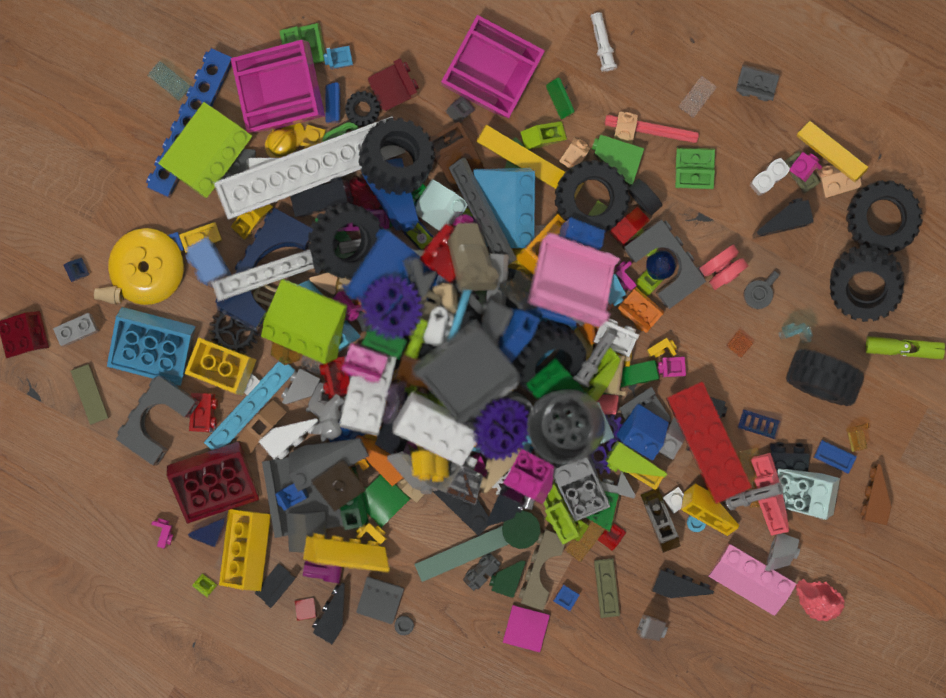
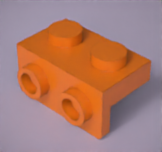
M637 287L618 307L622 316L632 320L636 328L645 333L665 313Z

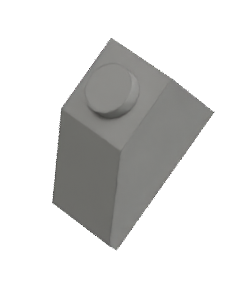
M675 417L668 426L664 445L659 453L671 460L674 459L684 442V437Z
M783 533L776 534L771 543L765 570L771 571L789 566L793 558L797 559L800 548H798L799 540Z

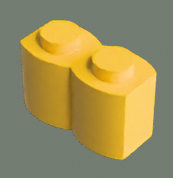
M432 451L411 453L413 477H418L420 481L432 479V482H443L444 478L449 477L448 459Z

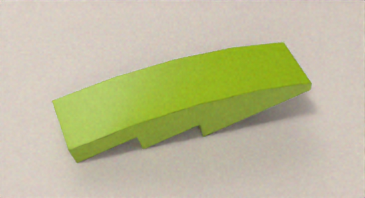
M553 476L552 488L543 504L546 508L545 512L562 544H565L577 538L580 534Z

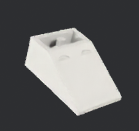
M319 419L275 428L264 436L259 443L273 459H283L290 453L288 449L292 445L297 447L305 440L303 436L307 432L312 434L311 431L319 423Z

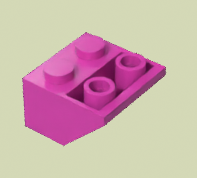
M521 449L503 483L543 504L552 488L554 466Z

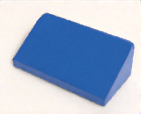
M338 82L325 86L326 123L340 122V84Z

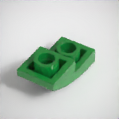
M656 360L623 367L620 388L660 379Z

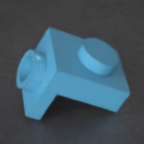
M349 46L334 49L326 48L327 53L324 54L325 65L330 66V70L353 66Z

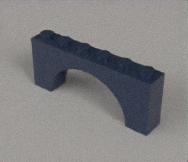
M274 208L272 213H267L262 229L258 228L254 235L256 239L253 244L247 246L244 253L246 256L243 261L239 260L237 263L235 274L256 268L258 263L267 254L279 248L295 247L306 251L310 243L308 235L309 232H313V229ZM251 290L218 301V298L215 300L217 310L256 332L265 319L266 311L256 303Z

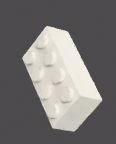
M388 356L382 378L379 382L372 383L366 381L364 377L358 375L351 376L340 422L341 428L376 436L379 435L396 358Z
M411 392L393 422L395 434L460 466L463 465L476 444L473 439L477 436L472 433V431L477 430V427L473 425L474 422L467 420L457 425L455 417L448 409Z

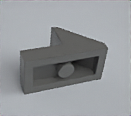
M409 257L404 259L403 262L409 282L413 284L412 291L418 290V293L415 295L416 297H425L436 275V271L422 273L423 266L418 258Z

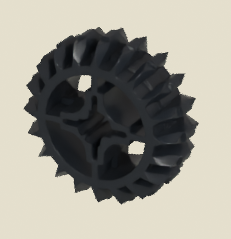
M217 310L220 314L219 318L213 315L212 318L217 321L216 323L210 322L209 324L215 327V330H209V333L216 334L211 340L215 341L218 339L217 345L222 344L223 347L230 350L235 349L238 353H240L239 349L241 348L243 353H247L246 346L253 349L254 347L250 343L251 341L258 343L254 336H261V333L255 332V330L246 325H240L233 318H230L231 321L228 326L220 328L222 321L228 315ZM234 320L237 327L245 328L238 330L236 335L233 334L234 332L229 331V329L234 327ZM250 331L247 340L240 344V335L243 332ZM221 334H231L234 345L227 344L222 339Z

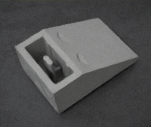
M590 456L575 463L561 464L555 462L551 464L554 466L553 476L574 521L610 507Z

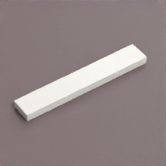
M306 250L212 282L218 301L313 269L311 252Z

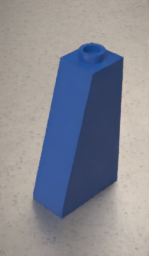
M402 158L386 160L393 166L404 167ZM366 180L395 230L406 232L414 229L418 222L412 194H406L405 191H403L402 195H395V192L388 194L383 189H376L374 183L370 184Z

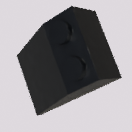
M803 198L791 200L792 202H789L787 207L752 235L753 238L802 228L814 223L809 200L803 201Z

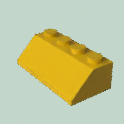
M234 509L228 510L219 580L220 586L261 591L271 514Z
M313 534V537L306 536L304 560L319 564L389 572L385 547L379 546V542L367 541V544H363L360 539L350 538L348 542L343 541V537L332 536L331 539H325V535Z

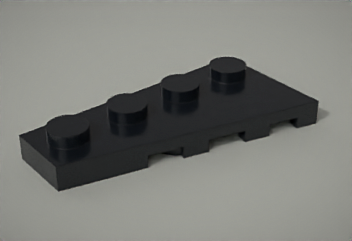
M448 460L449 467H450L451 464L453 463V462L450 461V460ZM441 490L432 491L478 536L489 526L486 525L489 517L478 499L474 505Z

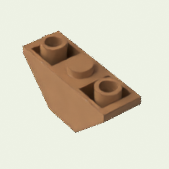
M272 400L245 428L236 442L239 441L243 451L250 455L260 444L259 441L278 424L287 412Z

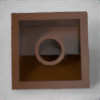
M403 355L396 377L399 385L410 388V386L416 387L418 392L426 395L429 392L433 393L421 378L418 379L414 374L413 366L420 360Z

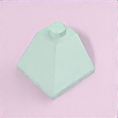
M432 179L414 206L417 216L440 231L445 224L449 226L453 224L455 219L463 214L468 205L459 195Z

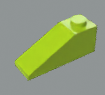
M616 441L605 458V461L608 462L607 467L615 472L619 469L626 473L660 477L667 476V473L619 441Z

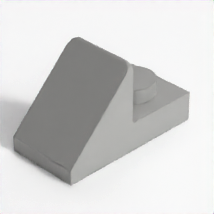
M620 471L617 486L614 485V481L603 478L601 484L604 491L635 498V493L622 471Z

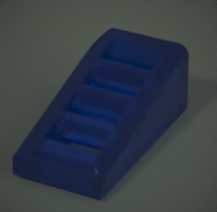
M743 409L738 428L776 440L781 421ZM748 415H750L752 417L749 426L747 427L745 426ZM759 418L756 429H753L755 419ZM763 420H766L764 431H760ZM772 422L774 425L771 434H769L768 430Z

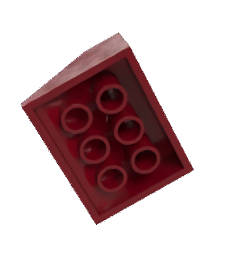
M239 441L167 465L168 481L187 524L259 500L246 456Z

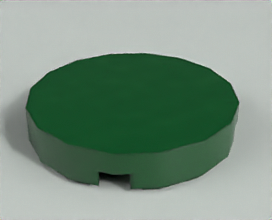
M526 511L516 512L514 519L504 521L502 534L510 546L517 549H526L534 545L538 540L540 524L531 513Z

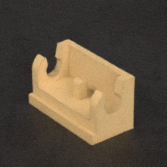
M619 356L621 360L604 393L625 396L626 392L620 391L624 361H630L631 357Z

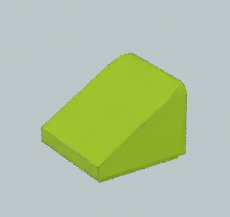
M649 267L634 283L637 285L635 287L648 297L663 280Z

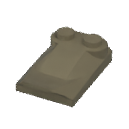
M457 224L455 230L450 235L448 246L459 290H495L498 287L497 280L499 274L492 267L485 239L478 224Z

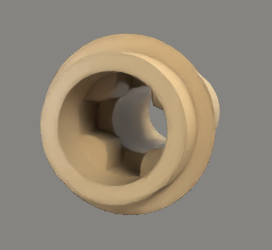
M117 286L95 288L94 290L95 300L115 305L122 303L124 297L120 295L121 288H117Z

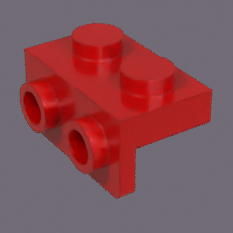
M344 356L337 357L326 364H319L320 374L325 377V383H323L324 393L328 394L329 399H332L336 394L339 397L347 396L350 379L346 371L342 370L345 363Z
M191 393V396L200 401V403L190 416L189 431L213 432V429H216L217 418L214 417L215 409L218 407V399L215 398L216 394Z

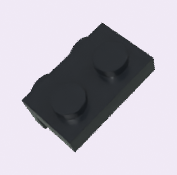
M800 442L795 444L770 443V453L777 473L779 468L808 472L810 458L808 444Z

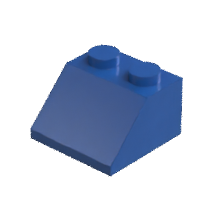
M637 404L616 435L622 443L653 461L664 445L669 422L642 405Z

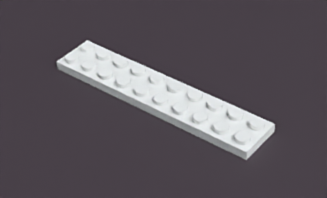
M377 122L215 182L214 186L227 219L329 182L331 179L361 170L362 167L359 166L358 161L360 157L359 151L369 129L372 126H376ZM394 145L385 146L380 149L385 160L406 152L405 149Z

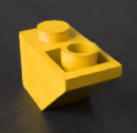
M268 204L239 215L231 228L245 240L265 219L267 213L273 207Z

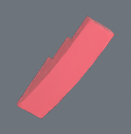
M771 453L755 456L751 459L757 475L755 479L757 488L779 482ZM783 494L758 500L771 536L789 532Z

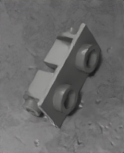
M488 553L479 560V563L473 569L466 573L463 581L473 591L479 590L487 581L483 575L486 573L491 577L499 569L501 563L491 553Z

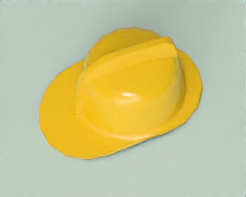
M298 123L274 129L265 141V150L269 157L282 158L293 154L303 140L305 133L303 125Z

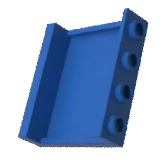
M379 230L375 235L378 238L377 242L350 283L342 285V288L346 290L347 296L360 301L367 298L363 295V292H370L367 286H374L373 281L378 280L380 282L381 277H385L387 280V277L392 275L394 281L395 277L400 276V282L407 279L406 285L408 286L410 282L403 260L409 257L418 258L419 260L421 256L388 230ZM421 262L423 266L422 273L426 271H433L431 268H429L427 265ZM436 273V275H435V277H434V279H433V281H432V284H431V286H430V288H429V289L432 290V291H433V287H436V282H437V277H438V274H437V273ZM388 289L387 294L391 299H393L394 292L391 289ZM400 295L395 303L390 304L391 308L381 316V321L388 312L393 311L392 307L403 298L402 295ZM403 302L402 310L407 312L408 306ZM376 303L375 310L380 313L382 308L380 304ZM393 317L389 318L390 325L395 326L396 322Z

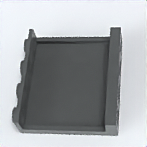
M476 320L413 366L415 376L418 379L421 378L455 417L457 425L460 422L467 421L472 413L482 410L487 405V402L498 398L506 388L513 387L520 379L518 370Z
M289 457L262 462L275 538L288 536L287 513L325 511L326 529L343 526L340 508L334 512L314 485L305 488L309 495L307 499L284 511L278 505L275 494L293 484L289 475Z

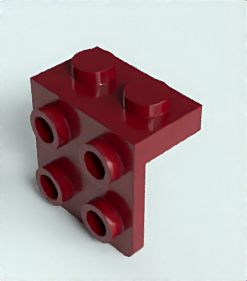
M401 58L393 61L394 65L368 77V82L383 111L392 109L418 96L417 89H419V86L415 79L411 80L408 74L411 72L406 61L402 62Z

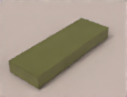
M87 364L71 370L90 425L108 419L109 417L90 365Z
M613 558L594 560L600 618L620 616Z

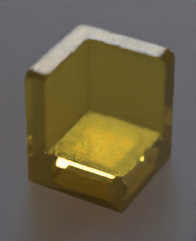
M272 342L271 355L283 365L300 361V353Z

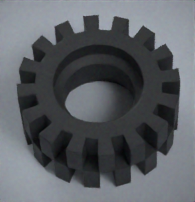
M358 91L356 94L350 95L351 97L347 99L345 104L346 115L350 122L362 127L375 122L380 114L377 98L372 93H367L366 91ZM366 102L369 104L370 112L366 116H359L355 112V107L358 103Z

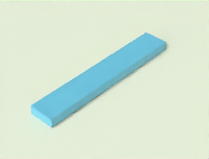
M281 358L204 443L211 450L228 445L286 383L295 369Z

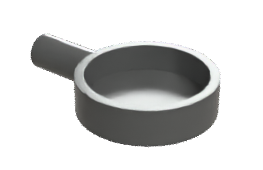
M773 271L765 282L756 280L749 283L744 290L746 304L753 309L767 307L773 299L771 285L780 275Z

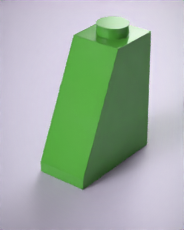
M600 135L599 139L595 138L592 149L595 150L594 156L601 162L604 161L609 163V166L617 168V172L625 177V184L631 186L634 182L644 148Z

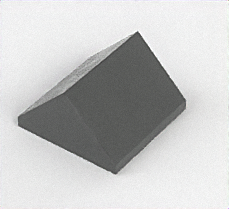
M325 511L287 513L289 552L304 553L306 536L313 537V534L325 535V539H327Z

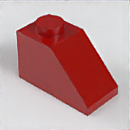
M637 206L617 226L612 228L609 233L623 246L650 219Z

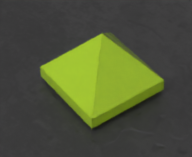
M201 574L192 586L199 593L208 597L217 584L204 574Z

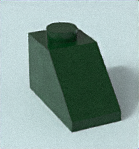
M520 560L498 571L496 576L492 575L489 586H492L491 591L514 598L526 561Z

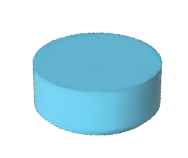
M691 515L687 518V527L693 532H700L706 526L705 523Z

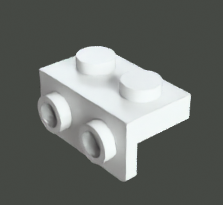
M608 318V321L598 328L593 342L598 344L605 331H608L616 337L610 347L615 352L629 357L639 335L635 333V329L625 326V328L617 326V321Z

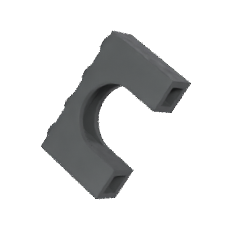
M658 219L622 247L635 263L652 250L660 247L667 248L675 254L678 260V272L671 282L656 292L665 307L670 309L707 281L699 270L700 267L696 268L694 265L693 256L688 251L685 252L681 247L683 243L679 237H674L670 232L672 228L666 220L663 222L661 219Z
M159 375L151 380L149 390L139 398V405L129 413V420L119 428L117 432L118 437L116 438L117 441L151 465H158L168 449L148 434L145 427V419L148 412L156 405L165 404L183 417L190 418L200 401L173 382Z

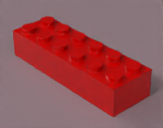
M703 381L667 397L666 400L714 503L717 504L752 488Z

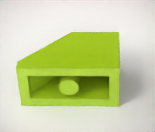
M562 121L536 125L521 131L524 146L528 150L567 140Z

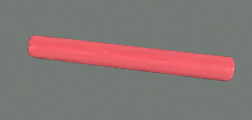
M607 115L605 125L616 127L618 117ZM637 121L635 129L636 132L696 143L699 136L697 132Z

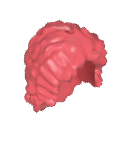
M802 579L796 584V594L800 599L799 603L811 618L817 621H829L837 618L842 613L845 607L844 597L836 589L830 587L826 581L824 583L821 581L809 583Z

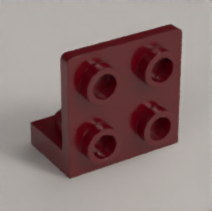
M40 311L26 312L0 321V337L6 358L49 348Z

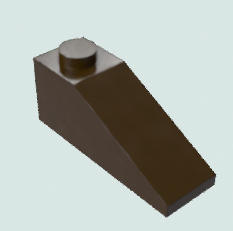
M659 488L642 494V501L662 552L680 547L679 536Z

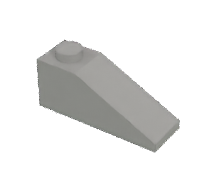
M404 453L388 456V461L412 488L420 490L422 494H432V491L438 490L437 487L440 482H432V479L420 481L418 477H413L412 456Z
M643 614L636 632L642 637L660 641V638L665 637L668 628L665 627V622Z

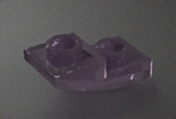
M403 381L396 384L393 383L387 390L388 395L385 401L389 404L384 409V416L381 419L386 424L394 422L401 410L405 395V383Z

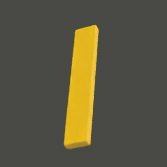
M488 125L484 126L476 140L477 143L517 167L531 168L535 171L536 178L554 189L557 188L560 178L565 173ZM583 182L577 187L574 200L584 184Z

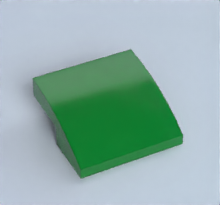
M382 475L362 492L366 512L381 528L411 499L397 484L392 486Z

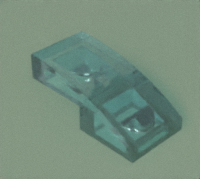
M161 61L147 75L178 101H180L190 87L188 83Z

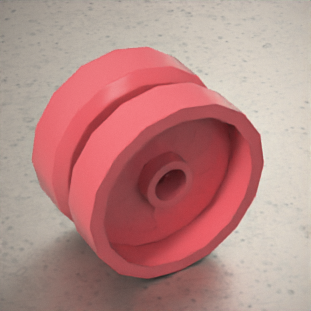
M734 244L699 268L704 277L716 271L717 275L709 281L714 291L723 284L726 285L740 275L741 271L749 266L744 258H740L732 264L730 260L739 253Z

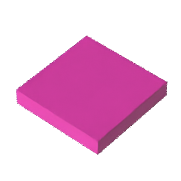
M512 605L503 643L540 652L550 615Z

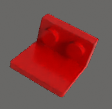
M445 224L419 260L433 271H436L437 274L448 282H452L456 276L448 246V240L451 237L448 234L452 227Z

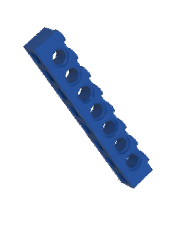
M212 48L209 52L206 51L202 62H204L203 67L197 70L194 77L196 82L193 87H189L186 94L188 99L185 104L182 103L178 114H180L179 119L173 122L170 129L172 134L169 139H165L162 146L164 151L161 156L158 155L154 166H156L154 173H150L147 178V188L168 198L171 197L179 179L171 173L167 179H161L160 173L166 169L158 163L185 128L184 121L187 118H192L197 110L192 109L193 102L201 101V103L205 102L209 106H213L232 65V57ZM212 66L218 68L215 75L208 74V69ZM202 84H209L210 88L207 92L203 93L200 91Z

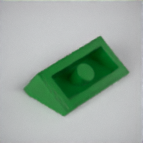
M558 77L548 83L546 88L562 120L574 115L575 110L561 79Z

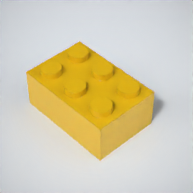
M198 337L185 374L243 396L256 359Z

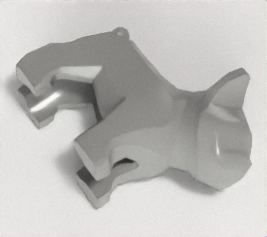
M321 382L314 390L306 411L312 412L318 417L319 424L311 432L312 434H321V441L325 442L327 438L333 440L342 433L339 422L342 417L345 401L337 394L329 401V396L324 393Z

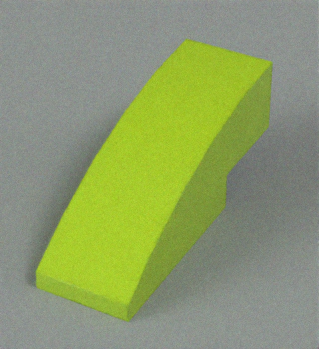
M609 347L597 366L598 372L593 374L588 382V388L582 386L584 391L596 402L613 379L621 360L611 347Z

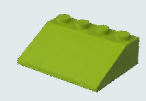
M203 102L158 164L203 198H207L215 188L214 183L221 180L252 138V135Z
M282 279L265 316L261 337L326 364L338 356L347 305Z

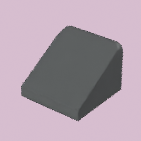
M460 97L448 107L446 113L455 123H461L475 109L464 97Z

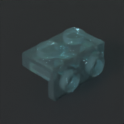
M792 323L782 327L783 331L778 333L781 340L799 334L803 344L810 342V337L813 336L810 327L806 326L805 323L798 326Z

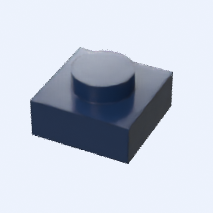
M82 258L63 265L71 282L90 275Z

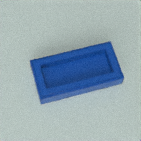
M823 440L820 441L813 458L849 474L857 457Z

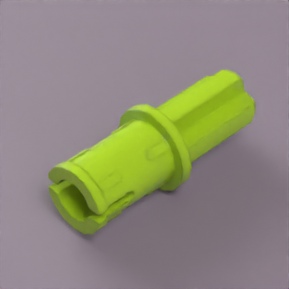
M419 319L420 323H417L413 335L410 336L411 340L405 352V355L417 359L421 344L425 342L423 339L429 324L422 319Z

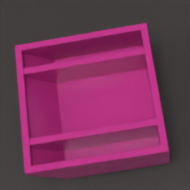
M477 15L443 77L441 86L492 113L509 119L545 50Z
M298 40L231 58L246 132L269 131L325 117L308 41Z

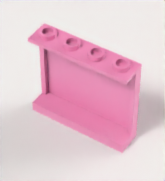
M548 234L541 241L529 303L601 327L608 321L609 313H606L614 267L620 258L614 257L611 253L597 251L590 246L580 245L576 241L563 239L559 235Z

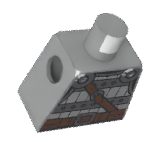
M468 456L463 466L453 462L449 467V477L444 478V481L439 483L437 489L475 505L483 478L482 474L473 471L478 460Z

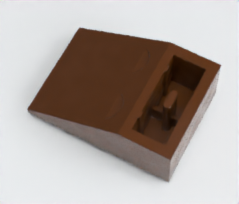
M460 122L430 138L429 142L432 141L435 147L433 150L435 151V160L454 193L460 189L449 169L451 165L461 158H466L472 172L473 169H485Z

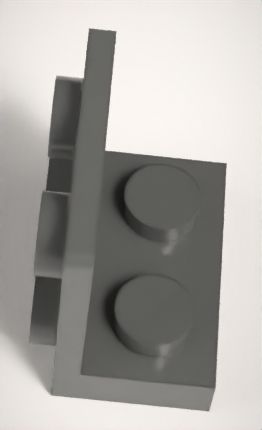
M652 387L619 408L625 420H627L637 404L642 405L666 421L671 420L655 396L656 393Z
M367 576L356 613L392 624L404 587Z

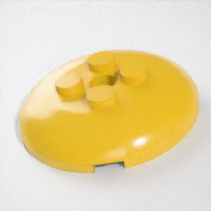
M150 228L133 230L122 236L111 250L108 261L110 280L113 286L121 288L120 295L130 302L141 305L162 302L173 295L181 284L184 274L182 252L171 237L159 230ZM144 261L149 265L147 272H143L141 269V263Z

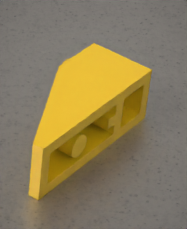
M694 484L684 492L681 510L726 536L739 528V524L721 503H714L708 490Z

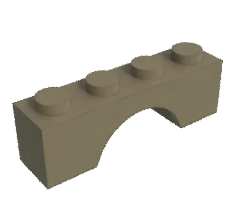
M546 529L544 533L540 532L537 543L540 544L538 551L534 550L531 562H534L532 569L527 570L524 579L527 580L526 587L521 588L518 597L521 599L522 604L542 611L549 591L543 587L540 581V569L549 558L561 556L565 546L560 541L557 533Z

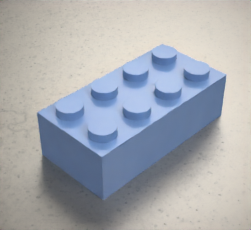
M207 237L186 249L188 252L186 257L189 263L198 269L195 273L200 282L206 286L209 285L213 288L212 282L232 276L217 247Z

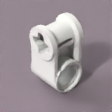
M437 307L432 311L424 335L426 343L441 346L447 341L454 321L452 313L442 307Z

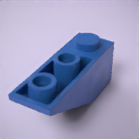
M512 309L511 317L498 343V348L511 363L533 337L540 320L525 311Z

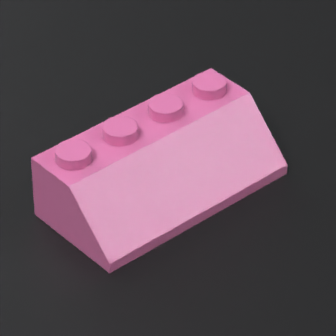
M731 544L726 545L709 574L710 578L774 616L787 601L796 586V583L778 572L765 570L766 565Z

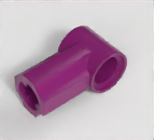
M305 560L303 576L323 579L326 582L340 583L342 566L319 564Z

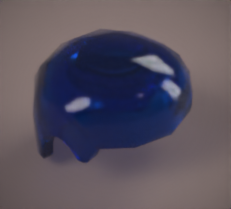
M659 250L649 256L646 262L648 274L653 279L659 281L671 277L676 269L673 255L666 250Z

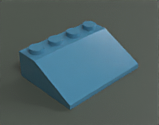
M531 168L473 169V174L510 247L526 248L534 239L535 171Z
M121 307L115 319L107 367L149 378H154L158 375L164 376L175 385L181 386L196 326Z

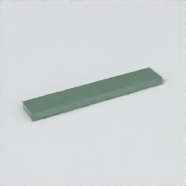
M501 526L414 565L421 581L424 582L504 547L508 543L503 537Z

